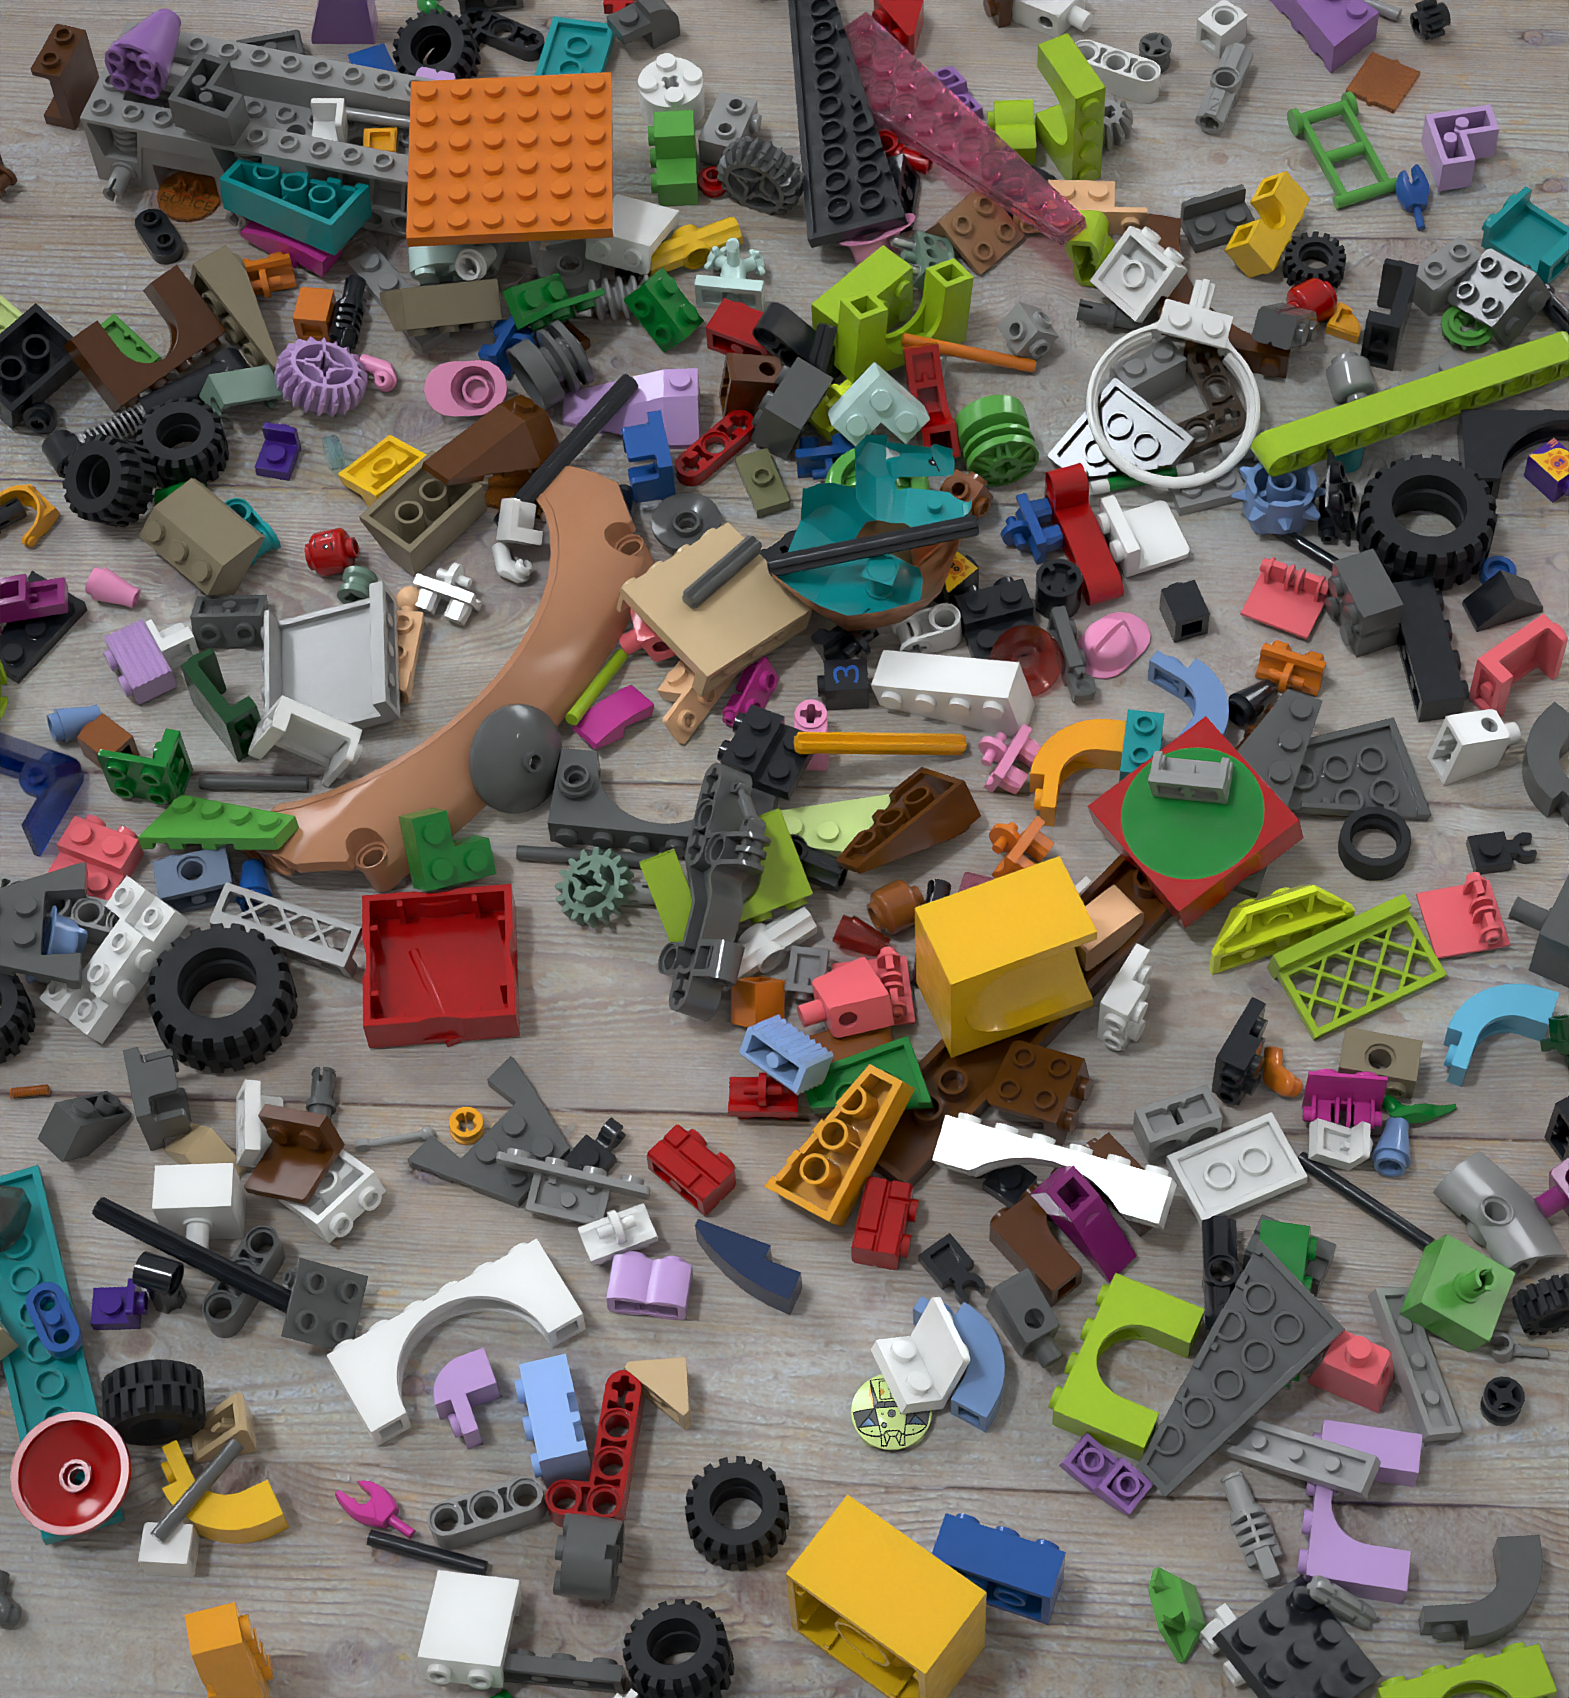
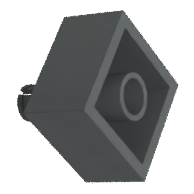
M1568 875L1552 908L1549 910L1544 909L1518 896L1508 917L1510 920H1515L1540 931L1528 971L1569 988Z

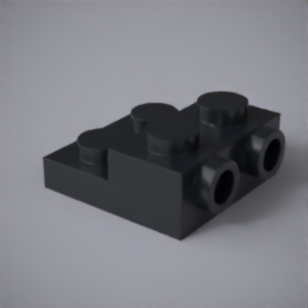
M1002 577L991 587L980 589L978 586L972 585L965 587L960 591L959 595L955 596V607L960 611L962 634L971 658L1008 661L1044 651V641L1033 615L1034 606L1023 578L1014 581L1012 577Z
M750 705L747 713L739 712L733 724V733L735 734L731 741L724 740L722 742L717 760L725 766L750 775L752 778V788L789 801L814 754H799L795 752L794 736L798 732L805 731L785 725V716Z
M1254 997L1250 999L1216 1057L1211 1092L1215 1093L1221 1101L1229 1105H1240L1245 1094L1252 1096L1261 1079V1075L1258 1072L1264 1062V1057L1260 1056V1051L1265 1042V1038L1262 1035L1267 1027L1268 1020L1264 1019L1266 1003Z

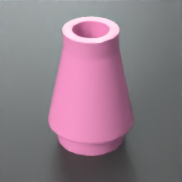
M107 567L103 569L94 568L85 587V592L92 595L93 600L123 605L132 609L137 605L141 595V589L134 587Z

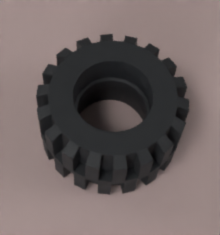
M430 9L429 14L421 11L417 13L418 18L413 20L410 17L405 21L407 26L405 28L400 27L397 31L400 38L394 39L393 47L396 51L392 53L393 59L396 62L395 65L400 73L415 76L418 68L427 67L436 69L437 73L439 71L454 73L456 79L477 77L479 70L476 65L481 64V57L478 54L480 49L466 24L457 15L452 16L451 12L443 10L441 14L437 9ZM440 45L451 46L448 55L439 63L433 65L423 64L426 54L434 47Z
M179 398V402H172L171 399L165 401V405L162 407L159 405L153 407L152 414L146 413L142 418L143 424H139L137 428L138 436H136V443L142 445L146 449L145 453L151 455L153 459L151 465L156 467L154 480L158 482L159 487L164 488L186 482L191 478L204 482L208 486L207 482L209 480L215 481L219 478L218 471L224 472L227 466L226 460H229V447L220 417L217 412H213L211 406L208 404L202 406L201 401L193 399L192 402H188L187 398ZM182 442H194L184 448L172 449V447Z
M97 434L96 437H86L85 443L79 442L75 446L76 452L70 453L68 467H64L63 474H66V477L62 481L63 489H66L65 500L71 503L69 508L73 513L78 514V517L81 519L114 527H125L129 525V522H137L139 514L144 515L147 512L148 502L152 503L154 498L152 491L157 485V481L154 480L156 467L151 465L153 461L151 455L145 453L146 449L142 445L136 444V442L104 434Z
M0 973V1064L7 1061L5 1057L9 1054H12L14 1057L21 1052L19 1046L21 1044L27 1046L31 1039L28 1032H34L35 1022L33 1020L36 1017L35 1010L23 983H21L16 974L15 976Z
M167 1359L144 1360L113 1370L101 1382L103 1420L120 1433L126 1444L139 1446L169 1444L175 1440L180 1441L195 1435L206 1425L203 1374L200 1369H196V1366Z
M736 1456V1462L728 1463V1457L719 1459L720 1466L714 1468L711 1463L703 1468L705 1476L701 1477L697 1474L692 1480L693 1490L688 1489L685 1515L690 1539H693L694 1547L698 1553L704 1552L706 1561L712 1565L719 1560L722 1569L730 1570L731 1564H738L739 1571L748 1570L747 1563L754 1562L757 1568L764 1564L763 1556L767 1554L772 1559L778 1553L777 1544L784 1545L787 1538L786 1529H789L790 1519L785 1487L781 1480H776V1472L770 1467L765 1471L763 1470L762 1462L753 1459L751 1464H747L745 1456ZM734 1498L751 1500L762 1510L754 1523L742 1529L726 1528L720 1525L713 1517L719 1506Z
M675 1599V1603L667 1605V1602L664 1601L658 1603V1609L652 1611L648 1608L642 1612V1620L635 1619L630 1625L632 1632L625 1634L623 1640L625 1648L622 1650L625 1665L633 1689L638 1693V1698H722L721 1690L729 1689L731 1685L730 1676L734 1675L735 1669L734 1658L724 1624L720 1617L716 1618L715 1611L710 1607L703 1609L701 1603L694 1600L689 1605L685 1604L684 1599ZM681 1651L696 1652L683 1663L676 1665L662 1664L666 1658L674 1653Z

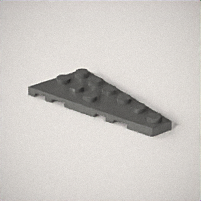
M1394 717L1310 738L1287 806L1293 813L1350 816L1354 811L1365 807H1383L1394 811L1405 820H1429L1431 817L1430 810Z

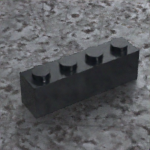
M1432 577L1393 582L1392 584L1404 604L1401 622L1398 623L1397 646L1418 722L1445 719L1449 715L1461 714L1464 702L1469 701V688L1467 681L1461 680L1459 675L1461 669L1458 650H1452L1450 643L1452 641V628L1450 621L1443 618L1444 600L1442 592L1440 590L1436 591Z

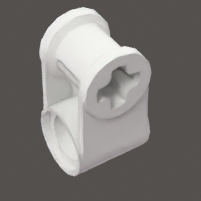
M948 603L920 610L906 620L891 625L893 633L898 635L901 643L900 652L931 654L945 649H952L962 639L960 611L957 607Z

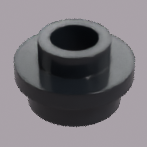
M36 402L28 406L23 414L25 424L32 431L39 434L52 433L58 423L56 410L45 402Z

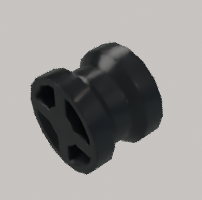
M1500 1376L1493 1378L1487 1383L1480 1401V1410L1483 1417L1495 1426H1507L1515 1422L1525 1401V1393L1522 1386L1510 1377Z

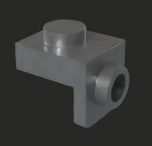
M791 945L787 982H784L783 990L792 991V999L814 1000L811 983L815 978L827 973L830 950Z

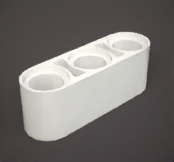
M1085 39L1075 42L1106 87L1107 93L1142 104L1151 103L1158 98L1161 70L1156 62L1092 40Z

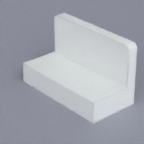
M245 1079L236 1096V1166H257L273 1141L268 1136L267 1129L258 1117V1114L265 1104L283 1107V1099L281 1097L261 1095V1082L257 1080Z

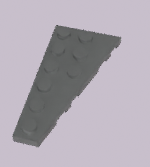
M1290 689L1285 691L1237 750L1286 806H1288L1322 704V700ZM1267 866L1242 880L1234 887L1233 891L1256 898Z
M1261 1240L1258 1241L1249 1262L1237 1280L1235 1288L1216 1319L1186 1379L1180 1386L1172 1405L1138 1464V1468L1166 1498L1345 1331V1328Z

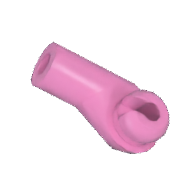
M362 354L359 362L366 364L365 371L374 375L376 387L382 392H388L395 388L397 377L392 363Z

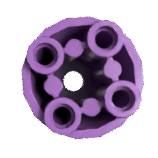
M165 8L160 9L149 15L111 44L105 53V65L111 75L110 82L116 89L120 91L128 90L150 99H155L159 96L168 83L180 36L181 20L175 12Z

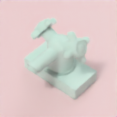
M736 238L728 239L726 247L723 246L721 249L717 246L712 247L704 268L707 271L712 267L716 271L722 269L720 277L696 275L694 284L696 306L718 308L722 300L726 298L734 302H742L750 308L763 312L765 304L763 281L746 279L747 272L753 270L755 274L760 276L765 274L764 259L760 252L750 249L748 250L750 257L741 259L739 242Z

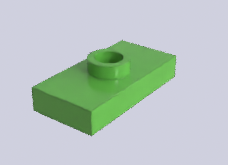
M115 313L101 323V326L116 346L128 358L141 363H154L162 360Z

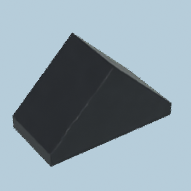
M1502 570L1498 571L1462 602L1476 632L1543 612V606L1529 580Z

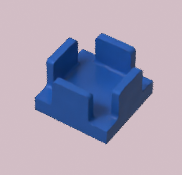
M661 410L647 412L648 422L645 424L623 427L621 429L624 452L627 453L629 462L653 459V463L650 465L628 469L629 482L633 489L635 503L654 500L663 501L671 495H676L673 465Z

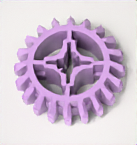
M311 336L307 342L297 339L295 344L288 343L286 349L278 357L274 372L277 390L283 392V399L292 400L293 407H303L305 413L314 411L318 417L322 413H327L332 418L336 412L345 415L347 410H354L365 395L368 382V374L365 371L366 364L359 362V355L350 354L349 347L342 348L338 346L337 341L329 343L326 342L324 337L321 341H316Z

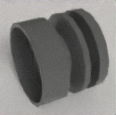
M554 320L548 324L549 333L545 329L536 331L539 349L529 339H524L506 350L508 361L520 384L534 403L545 411L564 400L561 383L570 391L576 393L580 390L579 381L583 385H589L594 381V374L584 349L575 336L559 320Z

